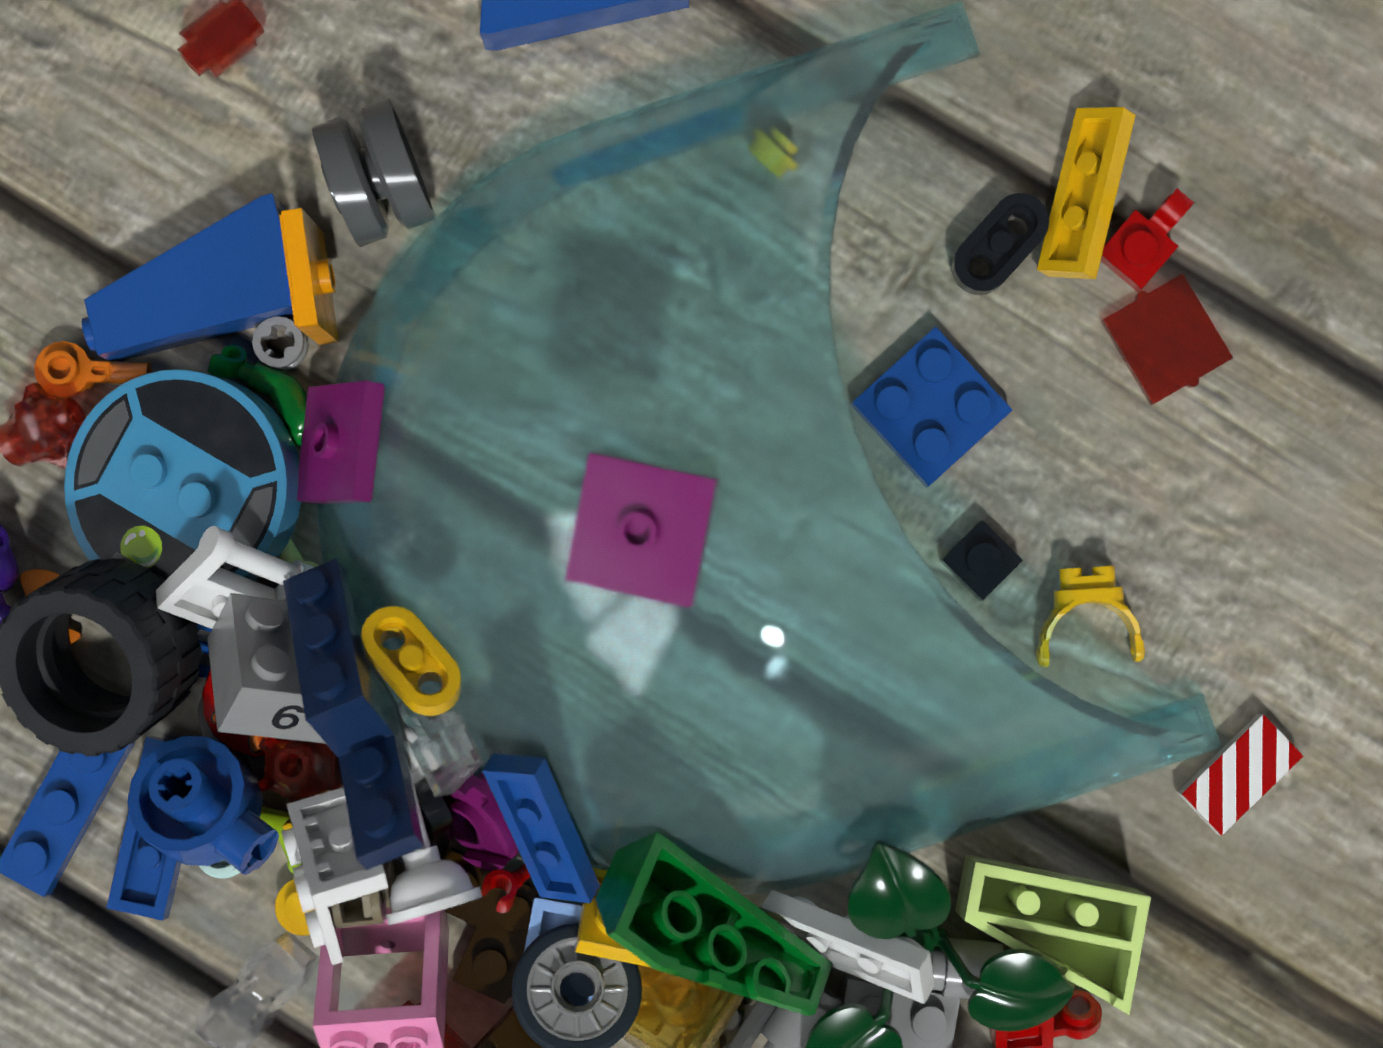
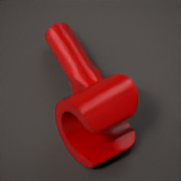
M525 863L511 873L502 869L493 870L484 878L481 890L482 897L494 888L503 889L507 893L498 901L497 912L506 913L510 911L514 905L517 889L531 877Z

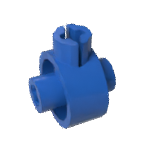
M182 736L161 744L143 759L131 779L127 804L132 825L147 843L184 865L209 866L226 860L239 872L248 875L260 868L276 848L279 833L260 818L263 797L258 778L227 746L209 737Z

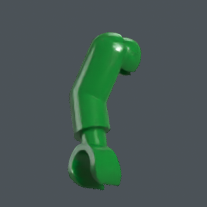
M228 345L222 350L221 354L211 356L207 370L210 375L222 378H238L248 383L247 387L251 390L270 397L285 420V426L294 444L302 445L307 394L295 377L260 362H257L255 365L246 362L247 353L240 345Z

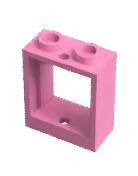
M387 908V914L392 913L391 908ZM445 909L392 925H388L386 918L385 924L335 928L342 957L424 951L421 1005L338 1011L342 963L332 965L327 947L323 945L320 948L313 1029L319 1047L444 1048L449 926Z

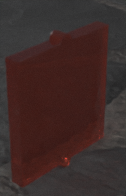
M1183 273L1149 293L1146 291L1138 292L1135 295L1134 302L1101 320L1102 325L1150 405L1159 402L1184 386L1188 388L1196 387L1199 384L1198 378L1233 359V356Z

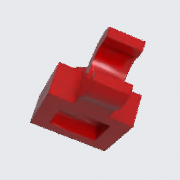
M1176 188L1148 220L1137 210H1134L1104 245L1101 262L1137 292L1141 291L1179 247L1166 235L1195 202Z

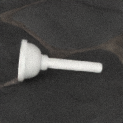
M411 772L410 777L424 847L402 856L406 871L399 874L392 885L390 894L392 913L386 915L388 925L421 917L482 897L480 887H473L468 874L459 864L451 860H441L437 845L431 847Z

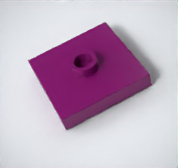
M365 380L308 387L298 470L297 501L312 504L371 502L385 392L384 384Z
M595 451L589 452L565 580L692 608L696 601L720 478Z

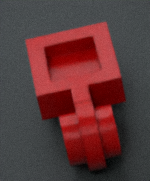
M1074 990L1071 999L1057 1014L1037 1026L1010 1032L991 1029L993 1048H1053V1037L1066 1035L1076 1040L1086 1039L1099 1030L1102 1022V1009L1092 995L1082 990Z

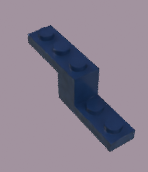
M335 558L284 580L283 585L305 720L339 758L355 856L359 863L366 870H369L424 847V841L396 702L364 661L348 573L340 561Z

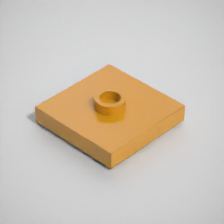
M302 208L283 210L279 218L294 326L319 345L338 343L339 338L332 293L336 292V279L332 261L330 258H327L324 232Z

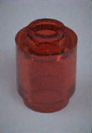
M219 0L178 33L184 44L177 51L199 77L207 71L213 78L217 79L258 45L255 40L264 34L265 31L253 13L241 0H229L226 3Z

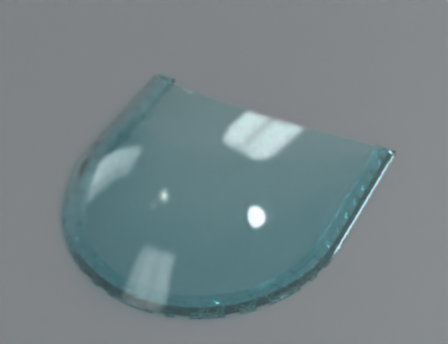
M962 1L589 123L542 142L499 166L457 197L418 235L387 274L362 316L342 361L335 384L367 380L382 383L385 388L371 502L318 504V526L323 564L337 558L347 570L364 661L371 670L375 669L366 658L362 645L361 632L366 619L376 610L388 606L403 607L413 612L456 661L461 672V694L456 704L442 714L427 716L453 758V761L448 763V765L465 769L476 776L482 771L493 753L545 758L593 868L608 871L617 849L658 831L741 895L771 892V890L794 889L863 869L877 840L887 842L911 853L1222 748L1203 693L1124 717L1089 703L1035 672L992 638L947 592L909 541L878 486L856 433L838 368L831 315V246L839 194L854 146L877 100L887 86L979 56L980 51ZM595 451L720 478L696 601L692 608L565 580L589 452ZM395 637L389 638L383 643V646L389 650H396L402 647L404 641ZM427 681L421 685L420 690L426 694H434L442 686L436 681Z

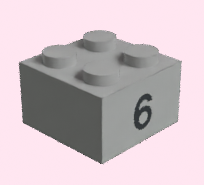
M231 593L207 638L217 731L325 743L305 720L286 601Z

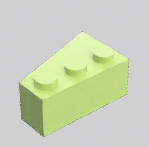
M965 855L955 912L964 921L1013 949L1031 950L1048 957L1058 966L1067 980L1130 1015L1151 901L1150 896L1132 887Z

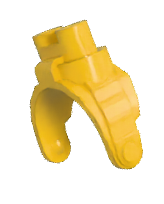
M1115 566L1092 567V576H1082V568L1059 569L1060 590L1054 591V608L1050 611V615L1044 621V625L1039 633V645L1036 650L1038 665L1042 668L1049 667V641L1057 622L1075 606L1085 603L1101 604L1115 612L1122 619L1129 633L1130 652L1133 662L1143 660L1145 647L1144 641L1141 638V628L1136 617L1124 602L1123 587H1116Z

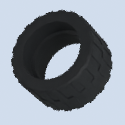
M123 559L91 560L79 567L76 566L41 586L10 608L9 615L2 619L0 624V687L3 692L1 695L7 706H10L17 716L16 719L25 729L28 728L32 731L37 739L72 755L79 753L85 756H99L107 752L112 754L135 742L185 701L191 693L192 685L197 682L200 672L198 666L199 659L202 658V649L197 634L199 630L195 622L157 608L156 590L166 581L162 576L158 577L150 572L149 568L138 563L135 565L127 563ZM70 614L85 617L99 624L121 646L131 670V696L118 695L103 689L87 677L79 667L72 654L68 640V620Z

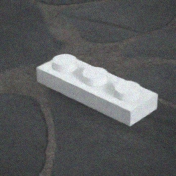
M771 890L761 906V910L833 963L832 967L923 1004H925L935 986L930 951L924 949L910 938L900 936L892 939H878L868 936L853 925L849 916L841 917L819 908L807 898L801 896H794L792 898L775 890Z

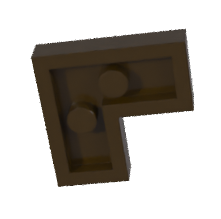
M451 847L448 850L446 860L459 864L468 874L473 887H480L482 890L484 878L492 871L469 863L462 858L463 852ZM526 881L517 889L514 905L506 913L496 911L498 901L507 895L506 891L500 888L491 889L484 897L445 909L446 913L476 926L452 980L503 1004L506 1003L510 995L514 971L525 950L534 896H539L535 885Z

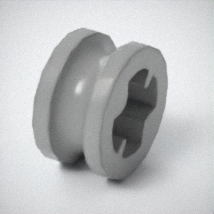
M275 316L267 318L258 325L253 333L252 345L254 353L260 361L274 369L282 371L294 369L304 361L308 353L309 343L307 335L294 326V322L286 317ZM286 329L284 334L291 339L294 337L295 343L294 346L285 348L284 357L278 359L276 358V352L272 349L267 350V342L276 340L277 330Z

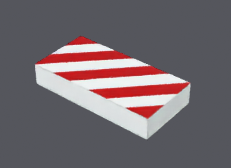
M1257 714L1177 793L1216 834L1222 836L1304 756L1264 714Z

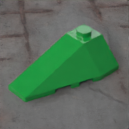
M658 831L616 850L595 898L609 937L655 970L806 1016L816 1014L833 963Z

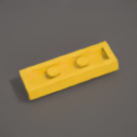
M1125 107L1076 108L1049 217V227L1044 238L1037 271L1048 277L1096 279L1136 117L1135 114Z

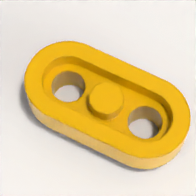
M388 606L373 612L364 622L361 632L363 650L368 661L406 706L415 713L435 716L450 710L456 704L461 694V672L456 661L410 610L398 606ZM395 637L404 641L402 647L396 650H389L383 646V643L389 638ZM427 681H436L442 686L434 694H426L420 690L421 685Z

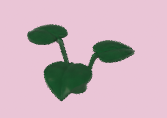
M877 840L874 843L865 866L851 886L847 900L849 918L858 930L878 939L907 937L930 951V954L935 946H940L964 984L971 989H975L967 1003L970 1016L988 1028L1009 1032L1032 1028L1052 1018L1068 1003L1075 989L1073 983L1066 979L1058 966L1048 957L1031 950L1009 949L998 953L983 964L980 970V978L973 975L950 943L947 931L937 927L947 919L951 909V898L945 882L929 866L910 853L881 840ZM883 988L881 1005L874 1016L866 1007L857 1003H848L828 1011L812 1027L803 1048H903L900 1033L894 1027L884 1024L891 1014L894 992Z

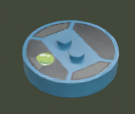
M164 370L148 373L131 379L106 395L93 408L79 428L69 452L65 471L64 491L68 519L79 546L90 561L96 559L107 561L111 558L123 559L127 563L134 565L138 563L150 569V572L158 577L162 576L165 580L198 548L202 535L211 526H217L231 532L235 541L279 558L293 534L301 507V502L297 501L299 456L291 435L280 417L269 404L248 388L222 377L190 370ZM225 562L220 566L222 569L253 581L260 577Z

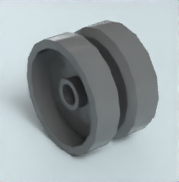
M390 99L362 108L359 122L367 145L366 147L361 148L353 128L342 117H337L312 127L314 142L322 163L321 169L336 208L342 214L352 237L359 247L387 238L389 221L382 201L384 199H388L397 220L407 229L435 220L434 210L422 175Z

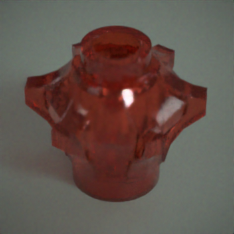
M39 382L29 384L25 387L22 401L14 405V413L6 423L0 425L1 454L8 462L18 467L28 463L48 462L62 469L66 468L72 443L79 428L86 419L83 409L70 397L60 399L50 395L42 388Z
M263 737L258 747L265 752V778L258 782L261 793L272 789L292 803L318 795L325 790L332 791L338 789L342 785L334 776L336 766L335 753L326 743L280 738L273 741L266 737ZM301 758L303 768L301 772H298L296 767L297 759Z

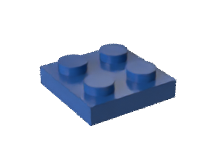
M936 326L850 404L926 488L1013 410Z

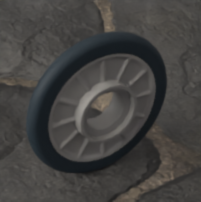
M578 923L555 927L537 937L525 949L514 971L512 1001L516 1016L529 1037L543 1048H610L629 1031L640 1008L642 980L638 965L576 953ZM571 973L585 974L594 985L593 998L583 1006L574 1007L567 1004L560 994L561 981Z

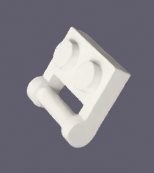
M211 526L202 535L198 548L156 590L157 608L212 629L231 593L286 601L283 581L312 569L314 566L300 560L289 563L235 541L231 532L217 526ZM225 562L279 585L273 589L222 569L220 566Z

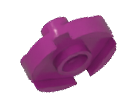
M446 764L426 781L438 791L451 813L453 820L451 839L454 837L461 845L468 849L462 855L463 859L479 868L493 871L505 867L519 852L482 771L475 776L465 769Z

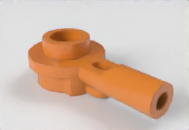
M67 341L54 342L45 347L37 356L34 366L35 378L40 387L48 394L60 398L75 397L85 389H92L95 383L124 384L131 379L153 372L151 363L94 360L79 345Z

